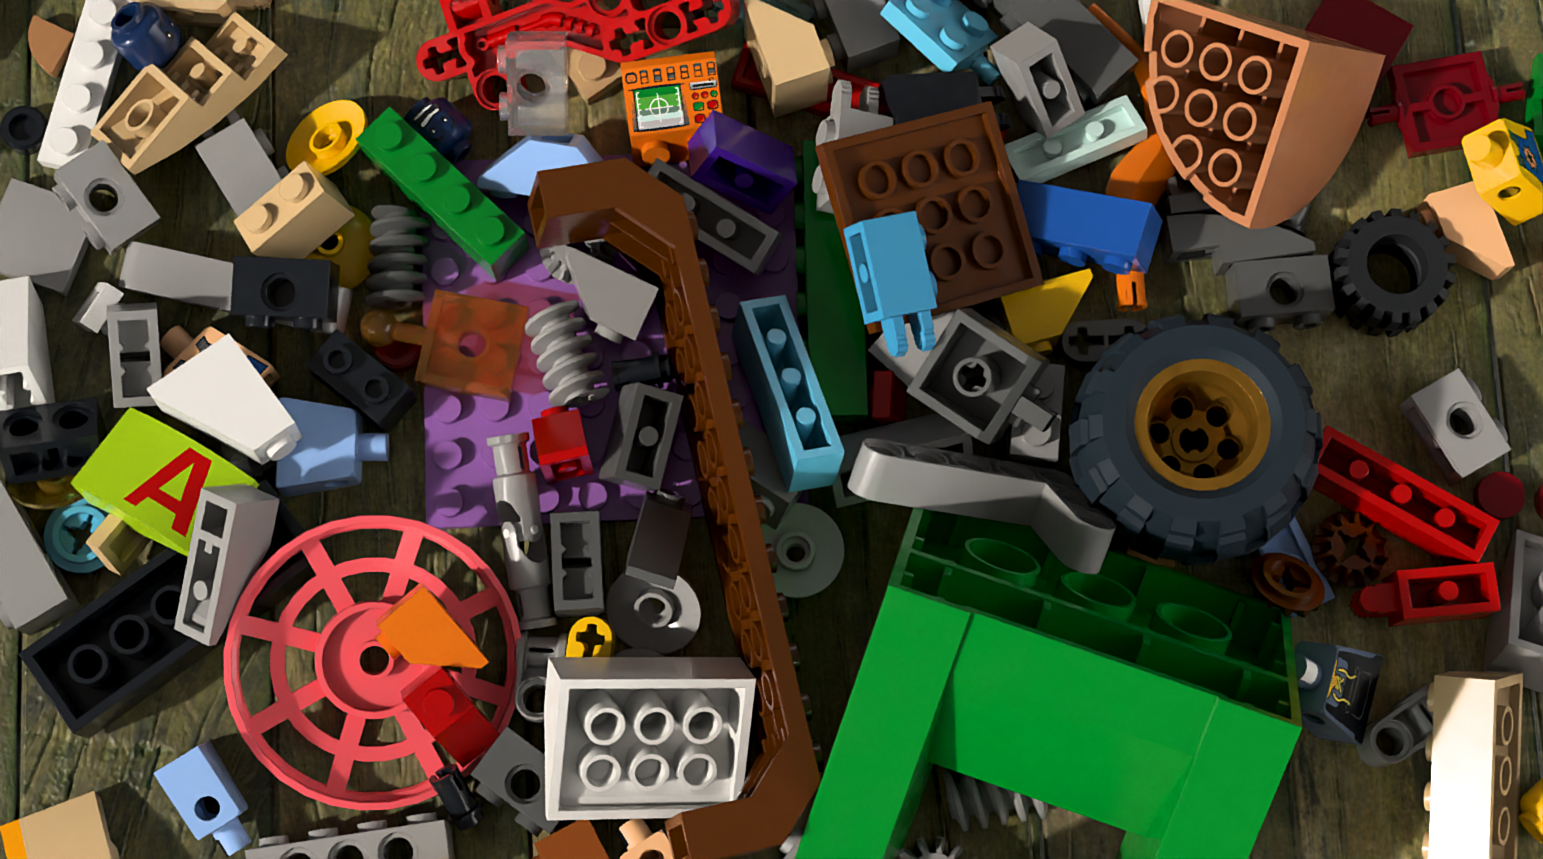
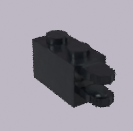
M976 71L889 75L878 87V114L893 117V125L992 101V105L1005 101L1004 87H979ZM995 114L1000 132L1011 128L1009 114Z

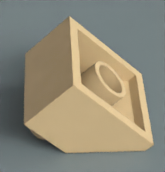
M744 0V37L774 118L827 101L828 84L833 83L830 67L835 66L834 56L826 38L819 40L816 29L811 23L760 0Z

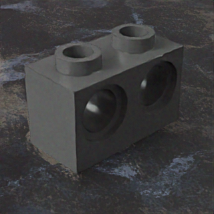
M600 512L550 513L554 611L558 619L607 616L603 526Z

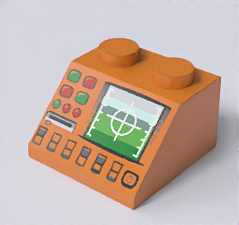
M710 51L620 63L633 163L638 167L652 166L656 158L666 164L689 161L688 141L712 110L722 113L715 52Z

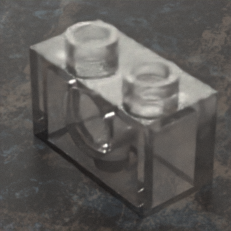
M510 31L505 45H498L497 51L498 73L506 74L507 92H500L499 95L500 121H508L509 136H566L569 126L567 31ZM526 74H536L543 79L546 88L537 93L529 92L522 86L520 78Z

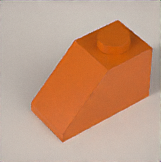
M420 582L376 620L377 626L382 632L375 638L394 660L402 654L410 664L482 668L489 662L486 655L423 582Z

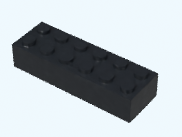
M266 479L259 483L257 489L280 500L271 545L259 568L280 547L306 531L278 491ZM168 547L19 653V656L73 734L90 739L226 641L229 622L217 644L213 646H207L174 629L187 556ZM303 551L288 559L269 578L255 599L249 613L250 616L260 617L316 576Z

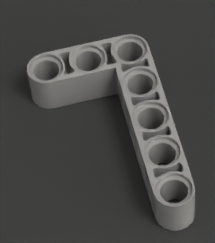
M864 438L862 440L847 484L853 493L872 501L1031 526L1059 561L1071 569L1087 574L1099 573L1117 527L1099 505H1089L1080 487H1076L1074 478L1056 469L878 438Z

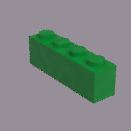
M390 106L356 138L364 158L496 281L530 249L525 232Z

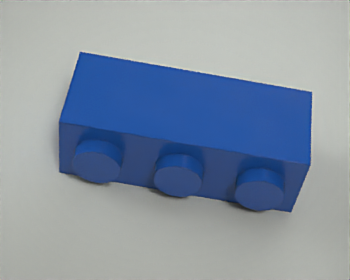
M1024 180L1018 181L1017 191L1037 258H1041L1042 254L1058 256L1060 261L1072 266L1083 267L1086 262L1102 265L1105 270L1119 275H1129L1130 271L1147 274L1163 223L1152 203Z

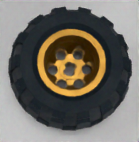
M1207 313L1203 315L1202 320H1185V317H1181V314L1151 321L1146 328L1134 334L1131 332L1124 334L1103 352L1102 357L1093 369L1086 374L1075 398L1068 435L1070 440L1069 463L1076 487H1080L1090 506L1099 505L1117 526L1114 533L1130 543L1132 550L1157 560L1158 557L1181 561V564L1184 566L1213 565L1217 561L1233 557L1241 558L1265 546L1268 541L1289 525L1309 498L1319 474L1317 466L1320 450L1323 447L1322 418L1320 412L1316 413L1310 397L1313 394L1312 386L1299 364L1290 365L1278 352L1281 347L1280 343L1260 329L1253 334L1233 325L1234 318ZM1178 403L1185 404L1190 410V417L1186 419L1177 418L1172 413L1171 407ZM1212 411L1219 412L1223 415L1225 424L1220 427L1210 425L1206 414ZM1159 428L1163 430L1167 436V441L1157 444L1150 434V429ZM1182 438L1186 442L1191 441L1193 438L1197 439L1202 446L1203 452L1200 453L1196 449L1191 450L1189 453L1185 452L1180 446L1179 439ZM1222 444H1228L1235 449L1236 456L1230 459H1223L1219 456L1217 447ZM1163 461H1170L1177 467L1178 472L1171 469ZM1198 469H1205L1210 472L1212 477L1196 478L1193 473Z

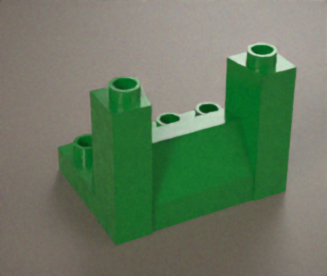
M913 507L795 859H894L905 844L933 764L1125 830L1126 833L1116 859H1248L1303 728L1290 615L1285 617L1281 610L1276 607L1267 609V601L1148 562L1112 548H1108L1099 573L1087 574L1079 572L1059 561L1031 526Z

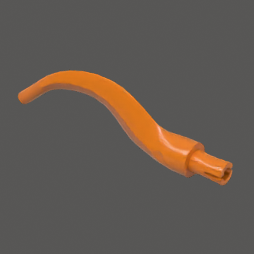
M1094 2L1089 6L1088 10L1139 60L1134 74L1144 103V124L1148 128L1147 139L1135 144L1111 173L1105 188V195L1152 203L1155 207L1166 190L1169 178L1175 175L1177 169L1162 145L1149 108L1145 80H1150L1149 55L1144 52V49L1118 23ZM1130 271L1129 275L1115 274L1118 299L1117 310L1127 312L1129 310L1128 306H1131V312L1146 309L1148 302L1145 293L1144 273Z

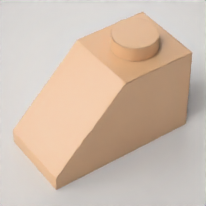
M1474 181L1431 193L1417 207V213L1421 215L1419 222L1426 225L1429 221H1432L1438 227L1433 232L1438 239L1444 235L1446 236L1450 245L1445 249V253L1454 254L1456 263L1490 280L1501 278L1515 266L1495 211L1479 196Z

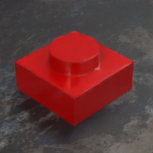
M874 371V383L867 392L868 410L872 414L871 418L883 426L905 420L907 385L894 374V371Z

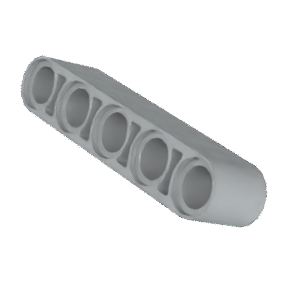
M128 241L118 287L137 293L230 313L233 263L145 243ZM284 283L277 289L275 298L279 307L287 306L294 300L296 290L293 283ZM339 286L337 323L323 322L322 330L315 332L331 335L337 328L344 334L353 290ZM275 320V323L293 327V321Z

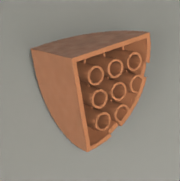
M1151 0L1144 38V52L1149 53L1150 80H1145V87L1157 134L1168 157L1184 180H1189L1204 196L1203 200L1228 219L1249 229H1262L1275 226L1297 214L1314 199L1336 172L1348 153L1364 120L1386 55L1280 22L1198 0Z

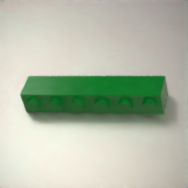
M816 140L802 141L801 156L794 157L796 185H802L803 201H794V228L803 229L804 246H795L796 275L805 274V292L796 293L797 320H806V337L801 338L834 425H866L868 416L866 341L862 310L835 216L831 213L816 210L817 193H814L812 189L813 176L816 168L819 166L815 150Z

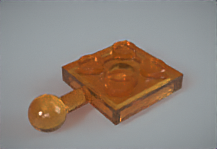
M435 289L427 327L398 322L396 317L388 310L374 309L366 313L362 318L360 331L364 340L376 347L389 345L394 340L421 345L422 349L414 379L417 385L510 402L526 334L524 330L525 324L529 320L530 309L526 306ZM472 334L482 336L486 340V347L480 355L466 357L460 352V343L466 336Z

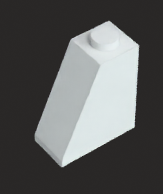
M29 276L1 280L0 411L55 403L43 304Z
M229 333L147 388V391L163 413L261 465L269 460L277 461L284 458L294 450L297 445L296 442L303 438L295 421Z

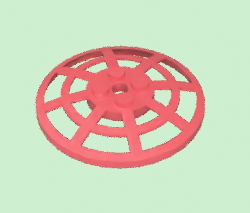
M356 515L332 520L301 533L280 547L256 571L242 592L229 622L224 647V685L229 709L241 737L256 758L280 781L304 796L342 808L390 810L417 804L438 795L429 782L431 775H436L435 772L444 767L432 744L436 740L426 728L424 729L421 722L402 701L400 693L402 689L432 665L410 664L402 654L395 660L389 655L387 666L382 671L376 673L366 671L360 664V656L366 648L371 646L383 648L375 638L382 632L378 628L376 620L404 597L409 579L418 583L423 582L444 603L446 610L475 644L476 639L470 618L495 606L497 607L502 619L507 643V672L504 686L476 678L477 668L462 667L461 673L450 669L447 670L469 697L498 705L491 723L500 734L506 726L508 727L516 707L517 639H521L518 618L506 590L491 568L469 546L446 531L416 519L394 515ZM358 529H392L403 532L395 559L363 557L344 561L337 565H333L320 540L335 534ZM422 538L436 542L458 556L478 575L486 589L459 601L455 593L439 578L427 570L414 565ZM303 551L316 576L308 580L292 596L282 611L278 622L250 616L249 613L253 603L269 578L288 559ZM363 572L390 573L382 600H366L357 603L354 602L341 578ZM324 588L337 614L328 621L322 632L319 633L292 626L304 605L318 591ZM242 635L272 641L270 648V675L278 701L251 716L245 703L240 680V645ZM286 645L315 652L317 678L292 693L285 671ZM326 696L336 707L347 713L340 739L330 736L315 726L304 715L302 710ZM395 716L407 738L401 742L387 745H359L366 719H382ZM288 718L293 727L308 741L322 750L334 754L327 784L314 780L289 765L269 746L262 733ZM492 745L464 768L458 762L454 763L457 764L463 779L472 773ZM415 753L428 777L427 780L416 785L391 791L359 792L346 789L354 760L362 762L389 761Z

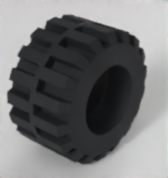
M1391 208L1385 216L1381 210L1371 212L1366 219L1361 217L1337 242L1334 246L1335 248L1328 256L1334 300H1337L1339 306L1334 311L1340 318L1345 314L1351 317L1353 320L1349 324L1350 327L1358 330L1362 325L1367 326V335L1376 337L1383 330L1386 331L1387 337L1398 336L1403 330L1408 333L1416 329L1446 301L1451 293L1447 289L1455 281L1456 273L1448 271L1456 264L1454 254L1445 253V249L1450 243L1445 235L1438 239L1433 233L1438 227L1432 221L1423 225L1419 222L1421 215L1413 211L1407 217H1402L1401 209ZM1374 253H1384L1401 261L1410 275V292L1394 294L1377 286L1369 275L1367 256Z

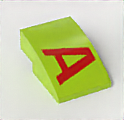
M129 407L70 482L89 504L124 520L132 530L187 557L202 487L243 483L256 489L259 486L255 479L213 451L172 427L132 407Z

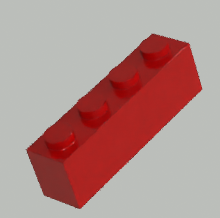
M1328 425L1322 429L1323 447L1320 450L1317 466L1319 474L1312 489L1354 512H1359V515L1371 522H1376L1380 527L1450 566L1479 563L1500 523L1498 519Z

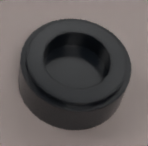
M18 106L8 111L3 117L0 124V134L3 141L14 152L21 155H32L40 151L48 120L34 107Z

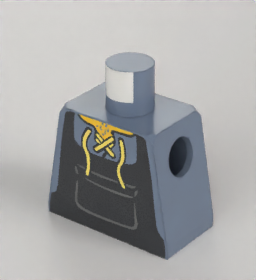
M1300 641L1296 645L1294 656L1302 725L1319 739L1362 746L1383 656L1339 645Z

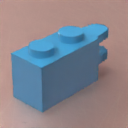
M916 211L864 220L843 229L864 324L881 322L890 355L897 358L905 356L908 351L909 345L903 317L908 316L917 349L922 350V352L933 350V347L936 345V338L930 310L937 308L935 299L937 296V282L933 273L928 268L924 251L927 243L926 234L923 226L918 223Z

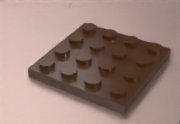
M992 101L825 142L815 147L854 284L855 279L843 229L864 220L916 211L918 223L924 228L927 240L926 249L924 250L929 271L933 273L937 282V296L935 298L937 308L930 310L932 317L1044 284ZM908 316L903 317L904 325L910 323ZM881 322L866 325L869 335L883 331Z

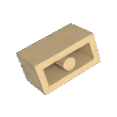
M304 160L233 222L251 252L257 257L304 259L353 218L355 214L336 184Z

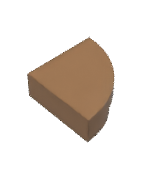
M34 15L28 30L29 48L41 68L56 79L68 59L75 34Z

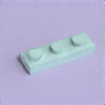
M1124 95L1085 111L1084 116L1049 139L1035 132L1004 146L1016 184H1018L1019 180L1043 183L1146 140L1148 128L1128 96Z

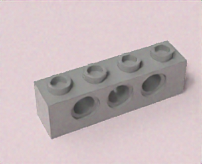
M435 812L407 816L406 826L388 828L387 820L357 824L358 833L341 836L338 834V828L313 830L308 832L309 840L289 843L288 835L258 839L259 848L245 850L246 859H296L304 854L308 855L311 859H340L345 850L357 847L362 852L363 859H389L391 846L398 840L406 839L413 848L412 859H455L451 826L446 820L437 821Z

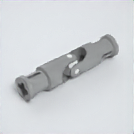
M529 432L487 438V445L493 448L497 477L493 479L497 513L501 524V538L509 590L515 592L520 630L558 624L557 616L552 615L548 586L552 584L540 515L541 506L536 474L530 471L526 442L530 440ZM520 541H529L527 555L521 550Z

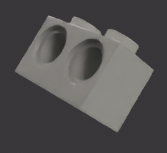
M157 302L107 305L114 408L158 406L147 391L148 387L162 379Z

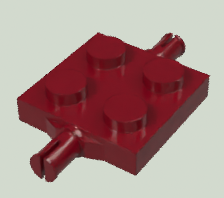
M1481 51L1391 66L1387 72L1393 96L1392 104L1368 107L1366 119H1369L1367 121L1369 127L1396 122L1402 132L1408 159L1462 150L1461 142L1464 136L1498 120L1499 104L1523 101L1525 99V89H1522L1524 85L1521 81L1495 86L1493 80L1486 72Z

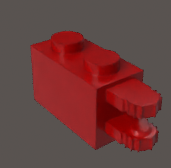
M1494 562L1398 570L1383 578L1381 584L1373 586L1370 584L1356 591L1355 594L1351 595L1350 605H1348L1354 616L1356 615L1358 618L1387 617L1389 627L1483 619L1501 611Z

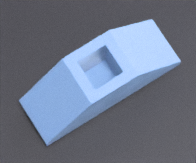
M537 128L487 165L478 178L477 188L489 189L491 195L500 198H515L518 194L530 196L537 171L604 160L584 135Z

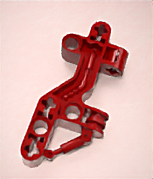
M439 0L449 33L422 44L417 51L416 64L421 75L427 80L434 82L455 80L468 75L476 99L486 109L495 111L515 108L523 102L527 93L526 79L518 59L520 55L553 43H558L618 63L645 60L730 28L739 18L740 4L738 0H713L714 2L722 1L724 9L718 12V18L702 17L696 20L693 12L710 8L712 0H671L650 9H645L641 0H621L620 4L613 10L605 4L604 0H534L505 12L499 0ZM669 12L676 14L681 22L680 32L673 39L666 36L662 29L663 18ZM646 32L650 38L632 43L630 49H623L620 43L621 40L626 38V34ZM459 51L462 58L449 60L443 64V67H439L437 59L441 58L443 53ZM499 76L506 80L509 87L508 96L504 101L499 100L493 91L494 81Z

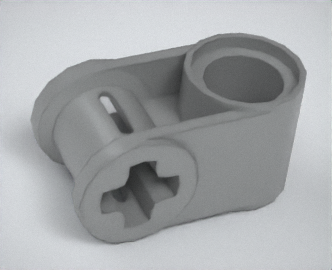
M520 630L521 639H517L516 648L517 677L515 705L528 723L543 727L544 711L541 713L530 712L527 710L526 703L529 696L535 691L546 690L548 657L566 656L569 633H560L559 637L530 636L528 631Z
M1427 684L1422 685L1399 700L1390 708V711L1366 727L1362 746L1356 745V751L1366 765L1373 768H1384L1405 760L1417 750L1425 747L1429 732H1433V712H1430L1427 707V692L1429 688ZM1378 732H1383L1390 737L1393 743V750L1390 756L1383 754L1376 745Z

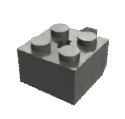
M971 308L957 309L933 347V350H931L906 392L976 439L989 445L999 442L1010 424L1018 428L1024 420L1038 430L1045 432L1058 415V413L1037 399L1042 390L1036 386V383L1050 363V360ZM972 368H984L985 384H974L976 375L971 372Z

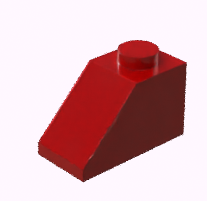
M556 406L543 410L540 413V418L531 420L539 464L547 485L594 474L579 409L570 411L568 406Z
M432 665L400 691L402 701L432 737L463 768L492 745L500 736L498 730L445 666Z

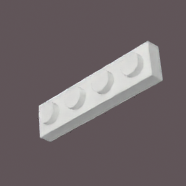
M85 0L37 161L42 166L58 169L97 144V139L90 134V131L106 113L123 57L111 42V21L123 6L133 2V0Z

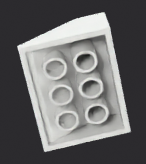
M548 657L544 701L545 814L547 820L672 818L681 812L736 800L745 780L756 678L740 657Z

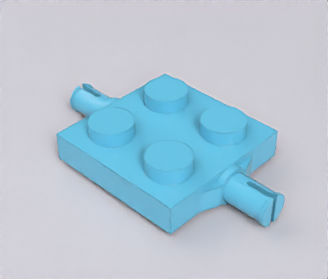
M889 0L881 11L880 15L943 73L955 72L958 69H971L976 71V74L988 86H992L1000 78V70L983 55L999 36L988 27V23L981 15L970 11L959 0Z

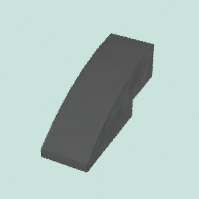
M1216 214L1166 216L1159 232L1165 265L1211 259L1214 276L1225 275L1233 262L1311 256L1316 251L1314 241L1290 230L1277 226L1249 229L1228 219L1224 215Z

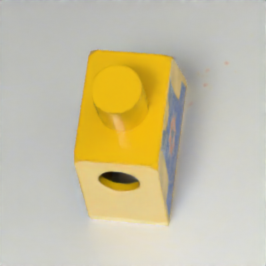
M1502 118L1463 137L1461 143L1476 190L1485 202L1514 226L1543 213V160L1532 129Z

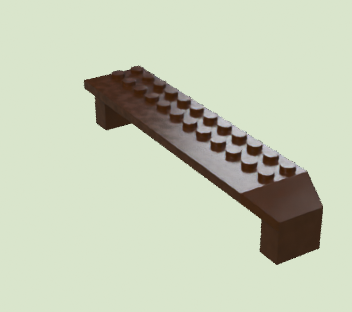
M625 157L537 171L527 203L537 249L603 238L645 282L659 288L655 296V302L667 354L670 357L676 393L684 396L680 410L737 657L742 659L756 678L752 722L759 754L736 800L681 812L664 821L672 858L733 859L766 851L784 844L821 782L819 772L824 771V759L819 743L817 741L812 742L807 722L812 721L811 703L806 691L800 692L796 672L800 671L801 667L799 652L794 641L788 642L784 622L789 620L788 605L784 594L776 592L772 573L777 572L776 555L772 544H765L761 525L765 524L766 521L765 508L761 496L754 495L750 476L754 475L753 457L748 446L742 447L738 429L743 426V416L739 401L731 399L727 381H730L732 377L731 364L726 351L720 352L716 334L720 333V318L715 304L709 305L705 287L709 286V271L705 259L698 258L694 241L698 240V225L693 211L687 212L684 197Z

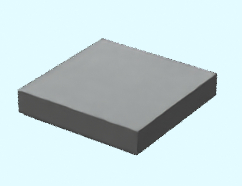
M11 178L0 203V274L10 278L29 276L33 286L67 297L90 243L81 229V226L86 224L77 209L74 208L68 211L52 191ZM93 206L96 210L101 211L99 207Z

